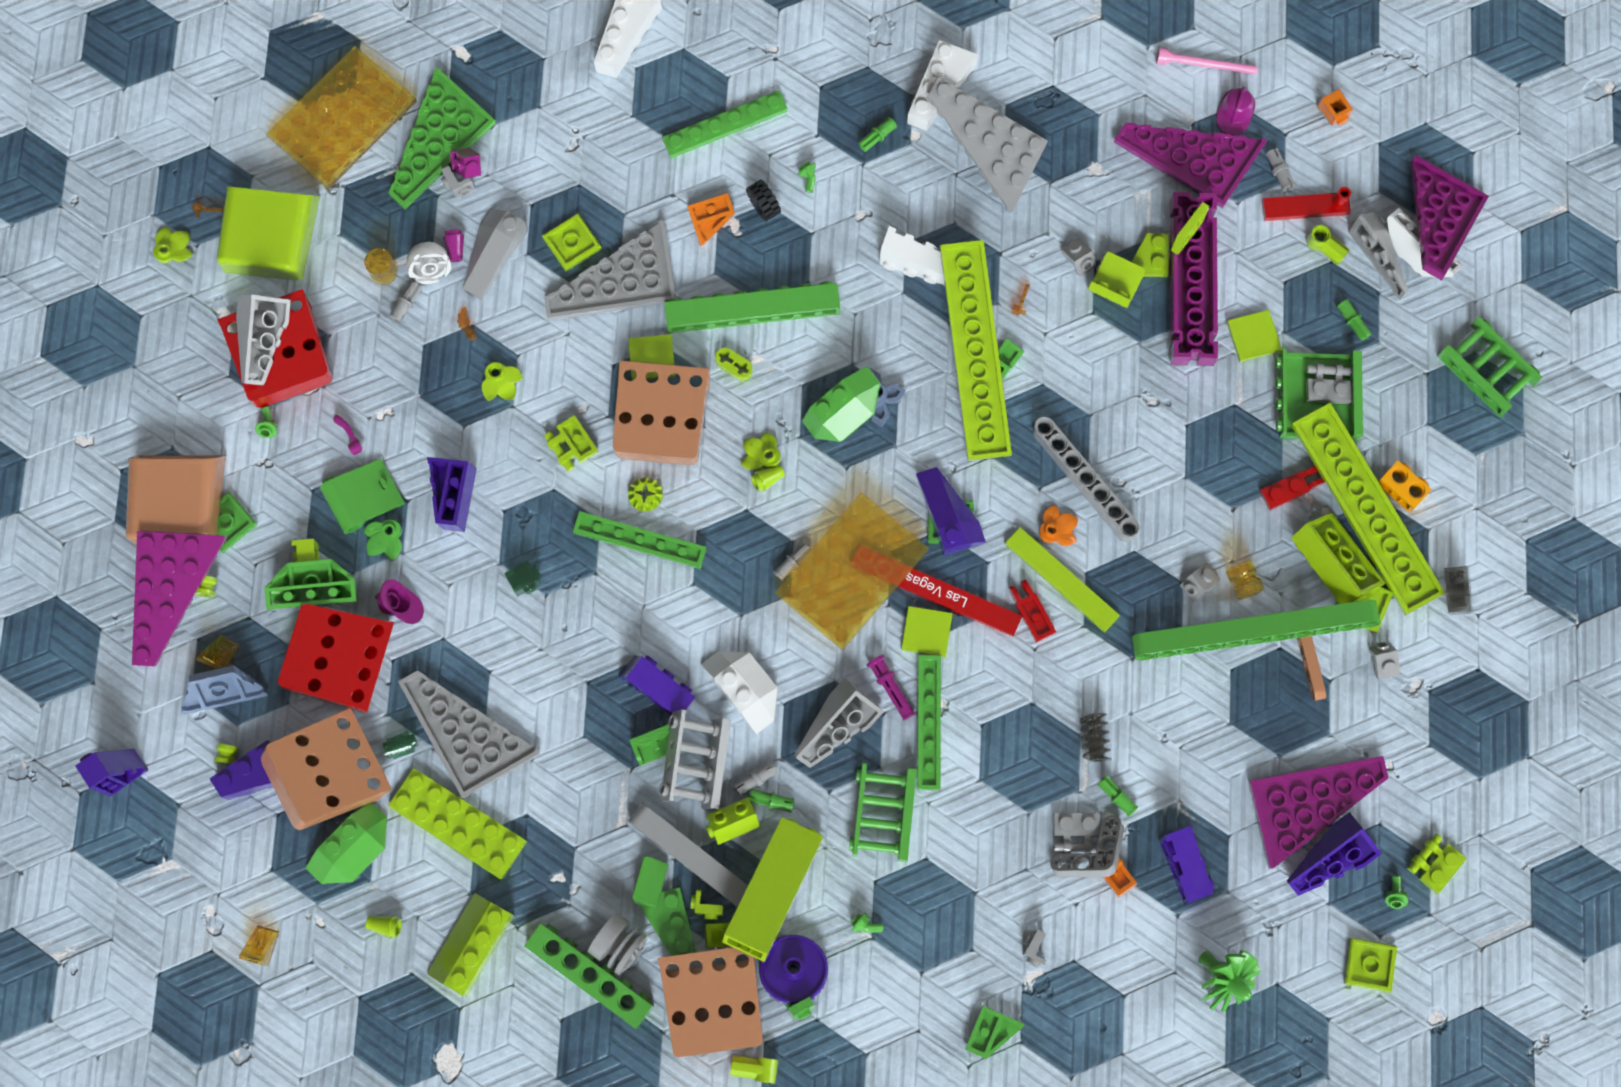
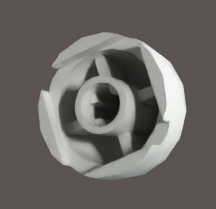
M422 242L415 245L409 251L406 259L409 276L420 284L436 283L440 281L438 277L443 275L446 277L451 270V262L447 252L441 245L435 242Z

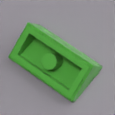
M644 856L633 893L635 904L657 908L669 866L667 863Z

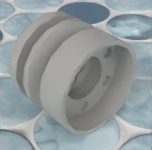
M615 913L597 934L588 949V953L599 961L610 955L611 958L607 967L611 969L619 962L614 972L620 976L640 956L648 936L642 933L635 940L639 929L635 927L627 934L625 931L629 921Z

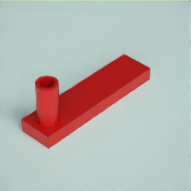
M1342 187L1337 193L1263 198L1264 221L1350 215L1349 198L1351 190L1347 187Z

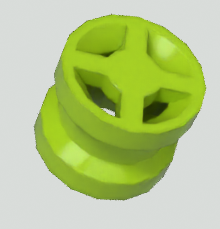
M206 576L195 595L208 598L215 597L214 585L217 584L218 579Z
M217 744L216 750L218 752L213 762L229 766L236 761L235 756L239 752V747Z

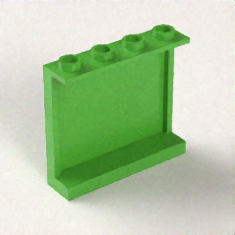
M1283 348L1279 355H1276L1275 367L1279 368V376H1276L1275 382L1276 389H1279V397L1276 398V410H1279V418L1276 419V431H1279V438L1299 439L1291 424L1328 404L1306 402V381L1308 378L1314 379V374L1306 373V366L1323 363L1324 366L1342 364L1343 367H1351V375H1343L1342 378L1345 381H1351L1352 402L1350 404H1331L1353 441H1359L1363 436L1362 351H1352L1350 355L1288 353L1286 348ZM1323 374V379L1333 380V375Z

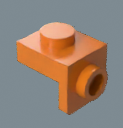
M1121 858L1118 860L1116 872L1111 876L1103 877L1118 898L1137 885L1135 879L1123 865Z

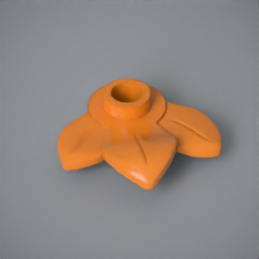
M1056 505L1049 507L1042 516L1043 524L1039 528L1040 538L1046 543L1057 542L1062 546L1074 544L1077 539L1072 531L1077 526L1078 518L1071 513L1061 514ZM1048 529L1052 530L1054 534L1049 533Z

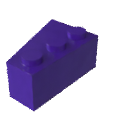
M1192 827L1180 829L1159 839L1184 905L1213 894L1215 886L1211 876L1207 875L1206 864L1202 854H1200Z

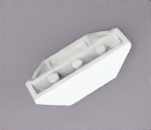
M1398 208L1387 218L1389 235L1396 254L1410 264L1415 272L1424 277H1434L1422 270L1417 219ZM1457 257L1453 260L1444 277H1452L1463 267L1458 262Z
M718 651L701 664L756 735L774 721L778 687L750 653Z

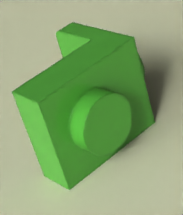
M810 997L793 1006L785 1004L793 1021L798 1018L803 1020L809 1017L814 1010V1004Z

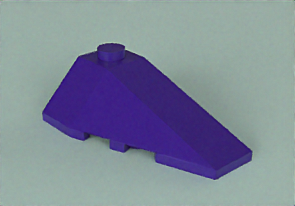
M935 467L916 473L943 556L986 543L979 521L939 469Z
M1349 812L1327 830L1287 879V883L1299 896L1322 886L1327 879L1334 876L1337 879L1343 877V872L1352 868L1359 870L1365 867L1382 853Z

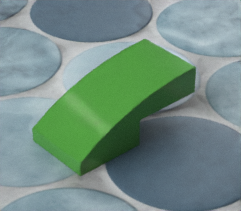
M1006 339L998 350L1002 380L1025 353V351L1009 339Z

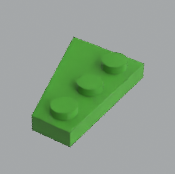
M681 888L661 892L657 908L639 904L671 956L696 952Z

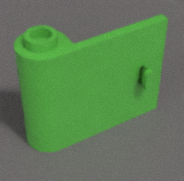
M381 458L335 478L330 476L324 479L320 486V490L344 534L352 533L360 529L365 521L405 504Z

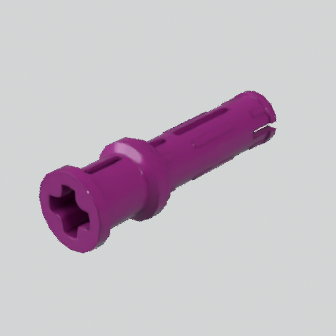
M880 655L866 665L872 669L877 678V684L883 685L901 715L902 720L905 721L916 713L896 683L894 671H890L884 661L885 656Z

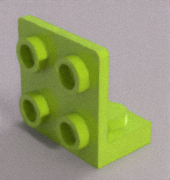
M1107 252L1088 290L1128 309L1146 269L1111 252Z

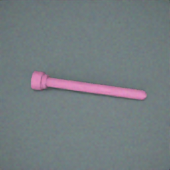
M1159 47L1156 64L1160 65L1176 62L1256 74L1258 72V67L1254 65L1174 54L1172 51H1168V48Z

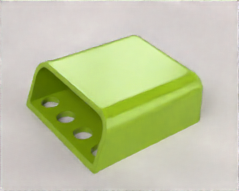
M227 186L216 258L225 273L296 281L302 280L321 196Z

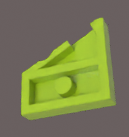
M1147 233L1132 260V263L1146 269L1143 277H1168L1169 234Z

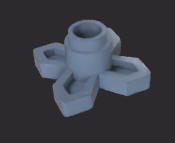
M870 368L881 383V374ZM881 383L875 414L871 417V421L883 427L890 417L886 404L899 403L905 395V389L897 384L884 386Z

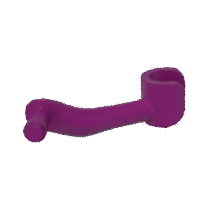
M335 415L333 418L334 423L346 431L352 442L347 445L351 454L357 455L362 451L359 440L355 437L348 422L341 416Z

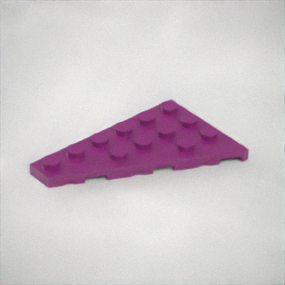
M1127 122L1114 139L1115 144L1198 194L1217 193V206L1222 209L1267 142L1264 138L1252 139L1241 135L1233 136L1231 134L1215 132L1213 134L1199 133L1197 130L1186 131L1166 127V129L1151 127V125H1137Z
M1415 155L1411 161V172L1422 270L1442 281L1489 195Z
M137 531L132 665L157 666L163 651L170 643L169 641L174 631L180 625L188 606L191 605L199 586L202 585L212 563L216 560L223 543L226 542L227 535Z
M1384 756L1249 781L1268 868H1275L1386 781L1389 777Z

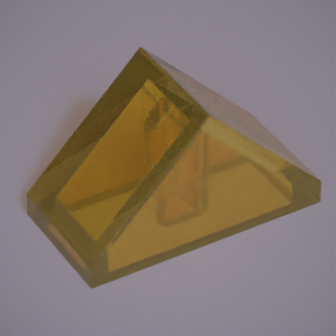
M220 635L197 656L196 660L212 670L229 667L240 648V644Z
M257 925L241 951L239 959L269 967L279 931Z

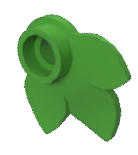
M389 519L383 523L375 521L366 526L364 533L370 537L366 545L367 554L375 556L384 552L389 560L394 561L402 549V543L399 539L402 533L400 523ZM390 526L393 529L392 534H388L387 529Z

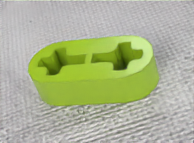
M721 348L716 352L715 362L720 369L740 381H746L751 378L753 369L748 360L729 348ZM722 355L725 357L726 355H729V360L732 362V364L726 360L722 363L720 356ZM736 365L740 368L746 366L747 373L743 372L742 374H739V369L736 367Z

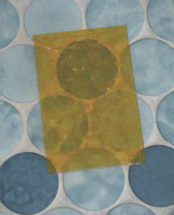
M354 46L266 135L329 190L417 100L410 92Z
M861 492L776 590L775 594L843 651L925 556L929 548Z

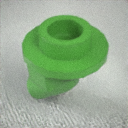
M809 161L799 167L800 172L798 176L807 178L805 192L813 193L816 181L814 174L816 163L811 164Z
M270 407L261 408L263 421L256 424L255 431L263 438H272L277 434V424L275 421H272Z
M1393 875L1392 891L1386 892L1385 903L1391 908L1401 909L1408 904L1409 899L1407 892H1401V876Z
M866 912L863 915L858 913L850 923L854 926L851 931H857L858 933L861 931L868 933L883 932V924L868 923L870 919L867 917Z

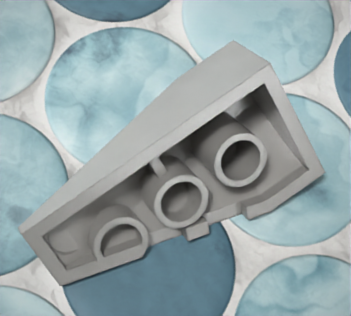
M493 208L490 210L480 225L463 290L482 300L528 232L525 221L508 211Z
M1375 212L1360 215L1350 229L1349 234L1398 299L1401 300L1409 290L1385 221L1382 217L1377 216Z
M238 294L236 320L242 383L265 384L273 363L272 357L276 347H279L281 343L279 339L283 329L287 328L289 322L291 300L252 294Z
M844 678L828 696L794 755L795 758L809 768L813 767L832 754L833 749L843 742L847 744L851 741L850 737L859 731L864 732L869 729L884 711L857 686Z

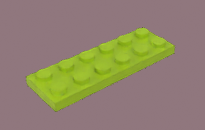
M415 768L412 769L388 805L501 880L527 843L526 840Z

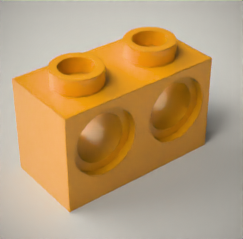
M1398 460L1378 481L1383 491L1409 514L1432 490L1425 479L1417 477L1406 463H1401ZM1392 474L1399 475L1401 482H1396L1392 478ZM1409 489H1415L1418 497L1412 496Z

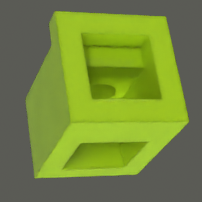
M314 538L292 540V546L296 549L293 552L294 562L319 560V545Z

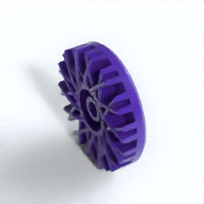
M786 935L776 939L765 962L760 960L759 977L765 992L771 998L776 999L777 1002H782L783 1005L791 1004L793 1006L808 997L814 1000L815 996L824 989L827 981L828 962L826 956L816 942L805 936ZM792 966L797 967L798 971L796 973H791L789 969Z

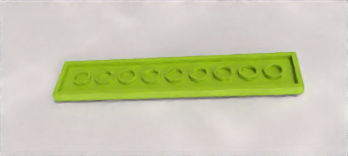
M984 240L940 245V254L967 460L973 461L1011 456L1012 450Z
M1328 403L1291 424L1293 430L1387 587L1392 592L1404 615L1406 616L1444 595L1443 588L1332 404Z

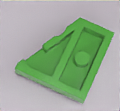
M982 1006L965 1050L987 1059L1024 1027V1023Z

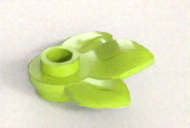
M168 227L162 228L155 236L154 258L161 263H168L172 260L183 262L191 258L193 254L186 248L190 241V233L185 231L172 233Z
M499 362L490 363L485 369L486 379L482 383L483 395L487 401H491L497 395L505 400H514L516 396V386L514 383L523 379L521 372L513 366L505 367ZM494 371H500L498 376L492 375Z
M765 432L761 439L751 437L743 441V448L748 454L741 462V466L745 469L757 471L764 466L772 468L779 464L781 453L777 449V440L772 434ZM769 454H773L771 458H766Z

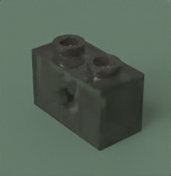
M1468 566L1444 568L1448 613L1450 615L1473 613L1470 569Z

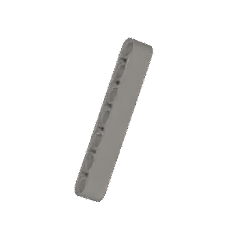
M1048 417L1037 419L1033 429V436L1118 538L1124 542L1134 540L1140 527L1133 515L1057 425ZM1044 425L1049 429V432L1042 433L1038 427ZM1059 442L1063 448L1057 450L1053 448L1052 443ZM1074 459L1077 465L1069 466L1066 460ZM1086 475L1090 477L1091 482L1083 483L1080 476ZM1094 493H1103L1105 499L1098 500L1095 498ZM1116 509L1119 512V516L1112 517L1108 510ZM1128 525L1132 527L1134 533H1125L1123 526Z
M641 803L628 822L738 908L748 885L649 807Z

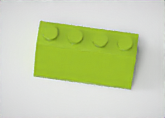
M1333 513L1306 523L1291 537L1297 549L1302 552L1310 566L1317 572L1324 585L1329 588L1339 604L1361 601L1385 584Z
M474 893L427 974L458 994L467 997L514 915Z

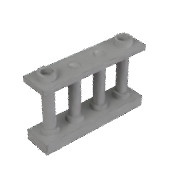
M686 710L672 711V715L669 718L670 732L663 782L659 787L660 802H670L674 800V796L700 800L702 803L701 809L719 810L731 720L720 718L714 719L712 724L685 719ZM683 729L709 733L711 736L710 745L703 746L682 742ZM680 750L706 755L708 758L707 767L702 769L679 764ZM677 773L703 778L705 781L703 791L675 787Z

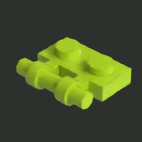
M575 415L556 426L560 433L556 437H554L551 431L544 435L548 442V448L554 451L558 457V463L560 466H564L567 472L574 469V465L571 462L573 458L576 457L581 464L599 452ZM563 442H566L571 449L566 453L560 446Z
M1435 833L1431 839H1427L1424 843L1425 847L1422 851L1411 859L1412 863L1407 869L1413 874L1421 869L1424 873L1419 880L1434 893L1439 894L1467 858L1450 844H1447L1443 849L1439 848L1438 845L1442 841V837ZM1433 853L1436 858L1428 865L1426 860Z

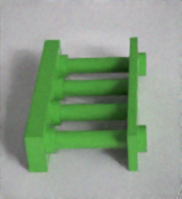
M1478 317L1471 324L1474 331L1456 348L1448 345L1437 357L1501 418L1512 407L1509 400L1528 382L1534 387L1543 377L1536 367L1529 365L1492 329L1488 321ZM1479 337H1482L1490 346L1472 363L1466 362L1461 354ZM1498 352L1506 361L1487 379L1483 378L1477 369L1493 354ZM1513 367L1522 377L1504 394H1500L1494 389L1493 385Z
M863 763L862 769H857L856 782L860 783L855 837H850L849 850L853 851V857H857L858 849L894 853L895 856H898V862L907 863L917 769L908 768L907 774L898 776L866 772L867 764ZM865 781L901 785V787L905 788V797L891 798L864 795ZM863 804L898 807L899 810H903V817L898 819V821L861 817ZM860 826L897 830L896 833H901L900 842L891 844L859 840Z

